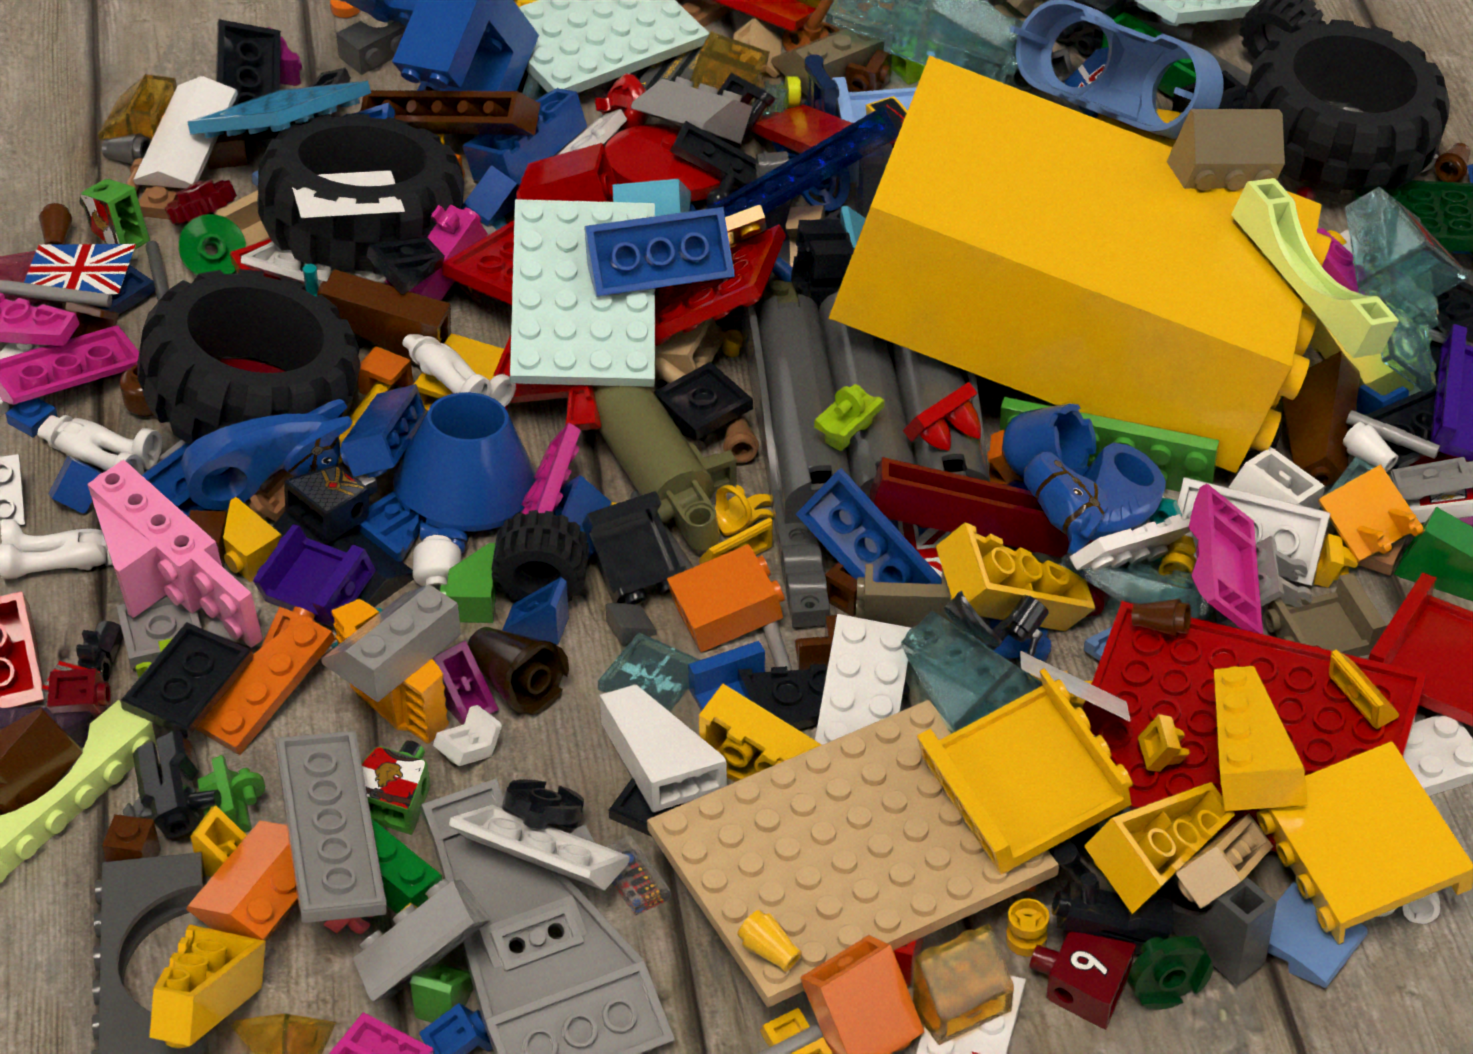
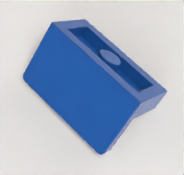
M760 641L688 664L689 691L701 711L722 683L745 697L737 678L738 669H752V673L765 672V650Z

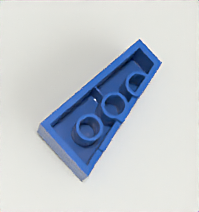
M556 88L536 100L541 105L535 135L480 134L462 145L473 180L480 181L492 165L520 185L528 163L554 156L587 127L577 92Z

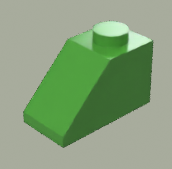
M488 543L450 568L447 584H441L440 592L458 603L460 622L493 623L497 582H493L491 568L495 543Z

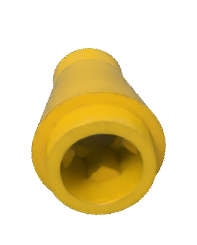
M756 910L743 922L738 930L737 936L743 940V947L778 965L785 972L790 970L802 955V952L793 944L771 913L764 914L761 910Z

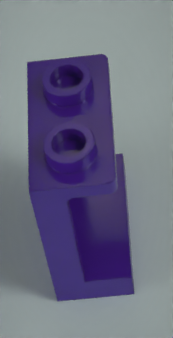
M293 524L287 533L281 537L277 547L267 561L258 569L253 581L266 602L293 611L295 606L306 609L315 615L314 620L334 627L333 624L335 622L331 611L355 601L376 569L364 548L352 545L348 552L341 551L307 538L302 528Z

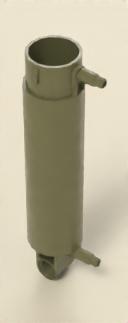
M592 385L601 420V428L598 430L639 494L644 495L657 491L661 501L658 513L662 523L676 524L692 548L708 550L717 545L720 541V531L716 510L710 501L714 493V483L651 387Z

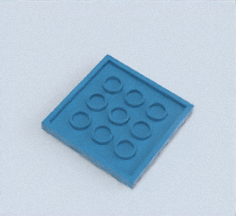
M368 81L279 90L199 117L187 123L190 134L204 133L205 138L223 135L224 131H226L227 136L244 133L246 129H248L249 134L266 131L268 127H271L272 132L281 131L289 128L291 121H295V123L309 121L308 119L314 118V113L325 115L336 112L337 105L348 107L359 104V97L371 94Z

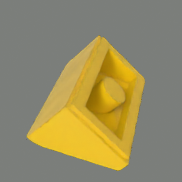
M769 517L709 548L699 558V564L747 544H750L755 555L773 546V520Z
M1337 649L1332 651L1329 676L1371 725L1378 729L1398 718L1399 713L1360 668Z

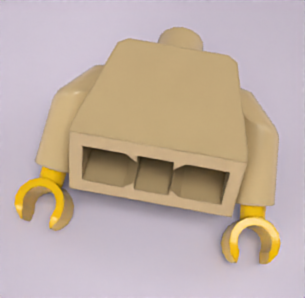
M710 318L701 322L691 332L683 333L680 331L671 335L666 342L655 346V378L669 384L704 364L712 362L722 342L723 353L730 357H737L743 341L741 332L736 329L723 332L721 331L722 327Z

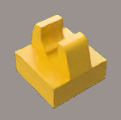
M1328 534L1324 539L1314 578L1315 585L1329 588L1334 580L1339 579V576L1349 574L1348 566L1357 568V560L1349 548L1343 546L1341 537Z
M1158 714L1138 736L1147 770L1161 772L1166 765L1180 764L1190 754L1189 749L1181 748L1179 742L1185 735L1182 730L1174 726L1171 716Z

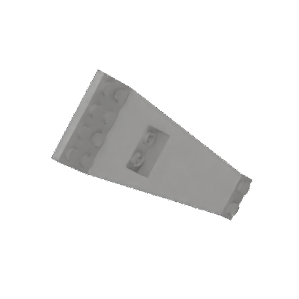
M497 778L421 804L420 810L434 844L443 879L446 878L449 883L453 880L462 879L491 918L487 924L479 928L461 945L482 1020L495 1054H644L670 1044L675 1040L644 960L567 876L465 838L449 826L451 817L489 805L502 808L504 796ZM552 926L560 928L562 938H551L548 934V928ZM514 940L521 942L523 952L519 954L511 952L509 942Z

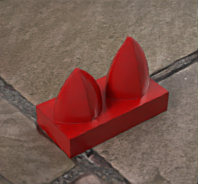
M967 382L917 415L903 429V432L911 442L921 436L931 446L949 451L951 448V434L945 421L947 419L962 433L980 439L981 425L973 404L970 402L978 394L970 382Z

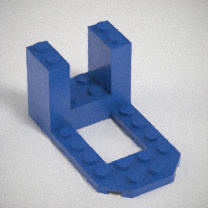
M340 0L371 15L380 22L386 23L391 20L407 26L392 63L398 68L405 80L412 83H419V81L430 82L439 87V91H517L539 37L537 31L514 0Z

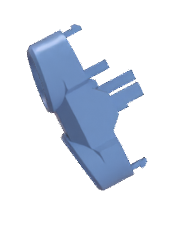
M1072 0L1047 1L1031 12L1021 29L1012 25L1009 28V32L1018 34L1016 61L1020 73L1030 85L1139 129L1176 140L1190 109H1218L1223 95V75L1217 60L1208 51L1166 34H1161L1156 38L1116 24L1113 19L1101 11ZM1087 21L1098 25L1104 31L1109 44L1108 60L1102 73L1092 83L1083 87H1070L1063 84L1053 71L1051 62L1052 49L1057 37L1066 27L1075 22ZM1181 59H1192L1196 72L1194 93L1175 87L1173 92L1191 101L1180 116L1169 123H1165L1159 118L1156 108V94L1163 75L1174 63Z

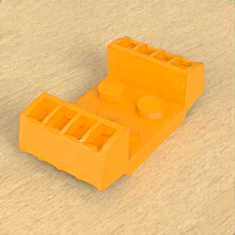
M361 599L332 610L331 613L335 622L333 626L336 629L335 638L338 645L379 614V611ZM433 659L429 660L379 702H376L350 684V687L396 730L409 731L427 744L435 739L437 732L443 731L449 725L446 715L443 672Z

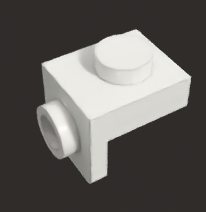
M471 706L465 724L437 732L433 746L442 752L450 762L463 766L492 757L502 725L480 706Z

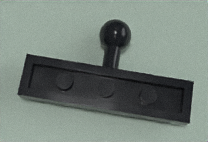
M685 121L670 151L722 179L719 187L712 189L707 194V208L723 207L724 213H726L732 205L730 192L733 186L754 197V191H756V159ZM790 178V205L799 188L797 181Z

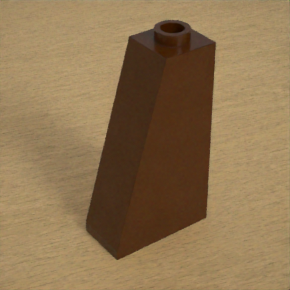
M335 269L327 282L323 281L319 286L317 296L322 294L338 307L341 319L348 320L353 333L394 354L410 359L414 364L416 363L409 356V350L403 346V340L407 335L420 334L430 336L443 344L451 335L450 303L410 291L400 294L393 286Z
M1342 351L1308 368L1301 389L1294 400L1282 396L1293 463L1325 485V487L1346 476L1349 453H1347V447L1343 445V439L1350 430L1348 428L1349 424H1346L1351 410L1355 411L1360 382V371Z

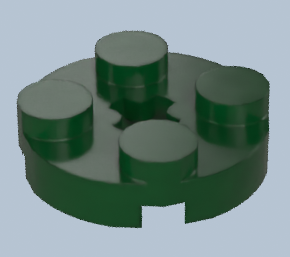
M1177 936L1165 940L1160 937H1154L1142 945V954L1133 963L1127 982L1134 995L1140 999L1145 1007L1155 1010L1168 1009L1184 1003L1180 996L1187 994L1191 989L1196 995L1206 986L1213 972V963L1206 948L1197 936Z

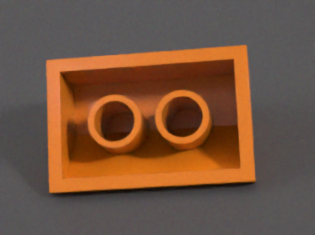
M260 820L190 902L186 910L213 930L267 941L298 903L287 825Z

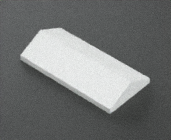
M203 76L178 85L133 179L134 183L138 185L187 188L189 185L198 182L218 136L205 138L204 133L190 134L187 122L232 107L238 95L237 90Z
M270 242L241 256V263L255 271H262L265 274L281 279L286 277L305 285L303 267L307 263L295 259L291 250L282 251L273 242ZM317 264L315 266L317 267L318 283L320 286L323 281L327 282L333 271H331L329 266ZM355 271L352 274L386 284V277L383 274H373L372 271Z
M489 805L451 817L449 826L465 838L604 891L628 865L630 859L628 855L548 825L546 829L528 827L523 824L524 817L506 812L495 805Z

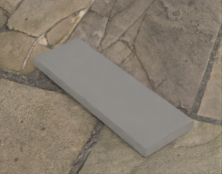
M356 731L275 738L301 923L386 915V899Z

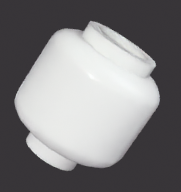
M432 535L424 538L414 548L413 578L415 582L422 587L430 584L440 591L441 584H447L449 569L461 562V550L458 545L453 543L450 538L442 535Z

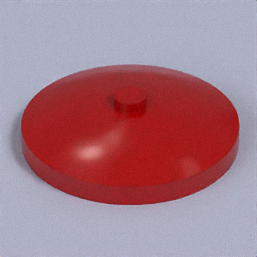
M646 124L630 127L611 137L605 146L607 157L618 184L679 179L691 191V201L706 199L707 194L712 189L719 187L722 179L670 151L682 126Z

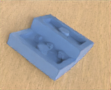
M1293 882L1277 901L1267 953L1288 961L1289 973L1326 988L1367 936L1368 932L1362 923L1345 929L1344 942L1338 945L1331 932H1325L1321 928L1316 917V907L1311 899H1305L1301 895L1297 884Z

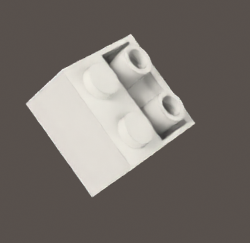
M1269 447L1268 450H1264L1246 462L1228 488L1320 510L1321 506L1317 501L1323 497L1325 485L1278 451Z

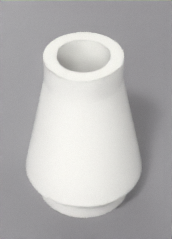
M1358 422L1348 431L1343 439V445L1347 447V453L1375 467L1381 464L1386 472L1396 464L1399 458L1371 424L1365 425L1362 422Z

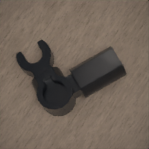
M102 621L97 624L95 631L83 630V645H77L76 653L79 658L78 666L88 669L96 668L100 671L103 680L108 682L110 665L113 664L123 638L121 625L111 621Z

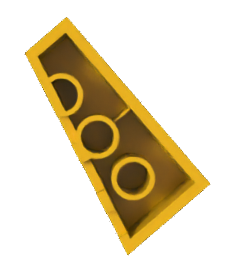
M966 522L936 545L951 594V600L958 592L962 591L979 616L1004 620L1010 615L1023 595H1028L1041 602L1049 611L1048 616L1040 627L1067 631L1095 610L1085 576L1050 560H1046L1044 563L1038 562L1032 555V552L1021 547L1016 551L1003 546V539L992 534L985 538L977 534L975 526Z
M1233 666L1214 669L1219 766L1224 811L1308 805L1304 767L1255 667Z
M723 683L699 713V736L724 756L727 778L735 782L822 745Z

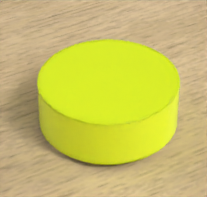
M786 76L784 98L786 108L800 106L801 82L798 76Z

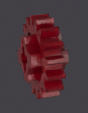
M212 179L202 182L198 181L177 192L175 201L169 202L164 209L172 224H181L186 220L189 223L196 217L214 214L218 209L227 206V203L234 201L237 194L230 180H220L215 184Z

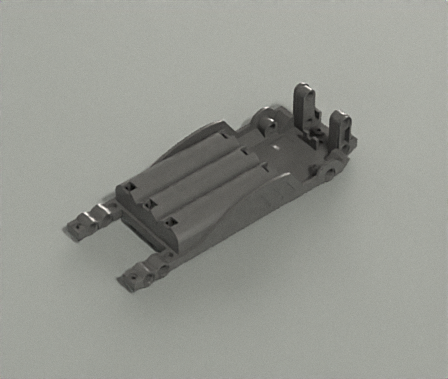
M880 142V144L860 146L858 183H855V203L843 204L842 206H849L864 218L867 217L893 150L891 143L885 144ZM763 151V153L756 154L754 207L761 205L765 215L766 230L780 224L786 237L777 258H783L790 265V237L786 232V222L790 211L789 157L787 151L772 153ZM841 207L832 211H825V219L841 218ZM771 271L767 283L781 280ZM838 292L828 296L821 303L819 312L817 304L811 298L798 294V302L778 303L777 296H774L762 304L758 301L748 307L738 306L792 628L825 625V616H830V605L825 573L822 567L819 540L796 515L825 484H811L810 472L819 470L831 471L832 477L837 470L842 468L869 499L870 489L877 472L876 467L879 466L882 457L944 471L942 461L959 459L963 460L962 471L951 473L990 481L978 394L970 402L973 404L981 425L980 439L962 433L947 419L945 421L951 434V448L949 451L931 446L921 436L911 442L903 432V429L917 415L967 382H970L978 393L976 375L829 319ZM854 384H857L867 394L884 399V408L873 417L872 424L867 429L859 430L850 438V444L844 450L839 451L825 443V434L814 428V420L835 402V394L843 386L852 387Z

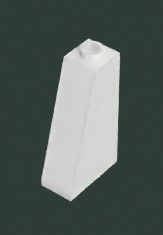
M635 684L600 695L601 724L631 776L636 781L652 812L692 801L727 786V770L724 756L638 685Z

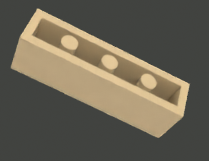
M1248 813L1211 838L1176 872L1180 879L1178 880L1179 888L1189 901H1195L1201 909L1242 882L1271 850L1273 845L1250 813Z

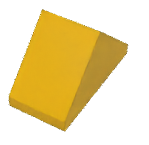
M216 805L211 807L190 836L194 853H202L206 875L212 877L247 835Z

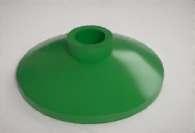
M215 214L202 215L191 220L182 230L178 242V251L183 264L196 276L200 273L221 270L224 274H233L236 272V269L231 262L230 252L246 247L245 238L240 228L230 219ZM207 246H214L217 249V254L209 255L206 253L205 248Z

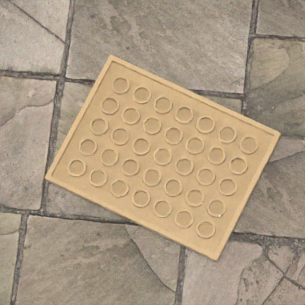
M926 700L647 820L649 833L767 1007L805 991L800 979L801 976L868 935L890 944L892 950H895L1058 875L1059 864L1048 850L1000 875L922 757L917 735L931 728L940 740L954 732L930 700ZM756 910H761L764 914L771 913L793 944L802 952L801 957L790 970L785 972L778 965L742 946L743 940L737 936L738 930L743 922Z

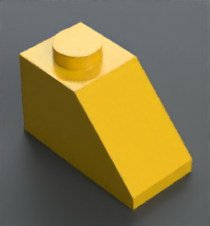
M235 497L230 500L223 540L226 550L224 560L232 572H239L249 582H252L257 575L258 569L267 561L277 547L282 535L240 499Z

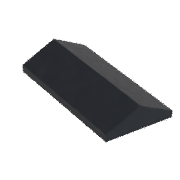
M222 19L218 20L216 82L237 90L238 95L233 106L280 90L281 30ZM268 127L266 131L249 134L248 129H246V132H244L245 141L261 140L271 127Z
M1437 384L1368 413L1365 416L1390 424L1430 441ZM1384 440L1391 450L1399 456L1392 469L1405 467L1427 457L1406 447Z
M286 511L272 526L283 537L289 528L295 524L302 528L307 538L344 552H348L352 545L364 548L376 571L357 599H361L373 607L414 580L413 570L402 561L397 562L355 528L326 544Z

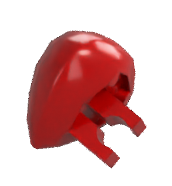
M625 73L616 80L606 98H595L596 111L604 115L621 109L627 119L620 127L624 130L644 125L649 115L632 109L631 105L635 99L646 92V89L635 75Z

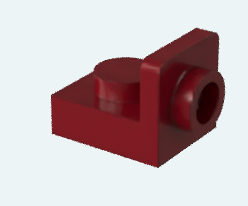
M96 668L50 672L47 708L51 714L90 711L96 719L105 711V707L110 705V685L103 680Z

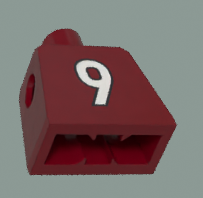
M1072 931L1067 934L1059 952L1037 944L1032 954L1029 968L1049 975L1046 995L1049 1001L1106 1030L1127 984L1129 972L1134 963L1136 944Z

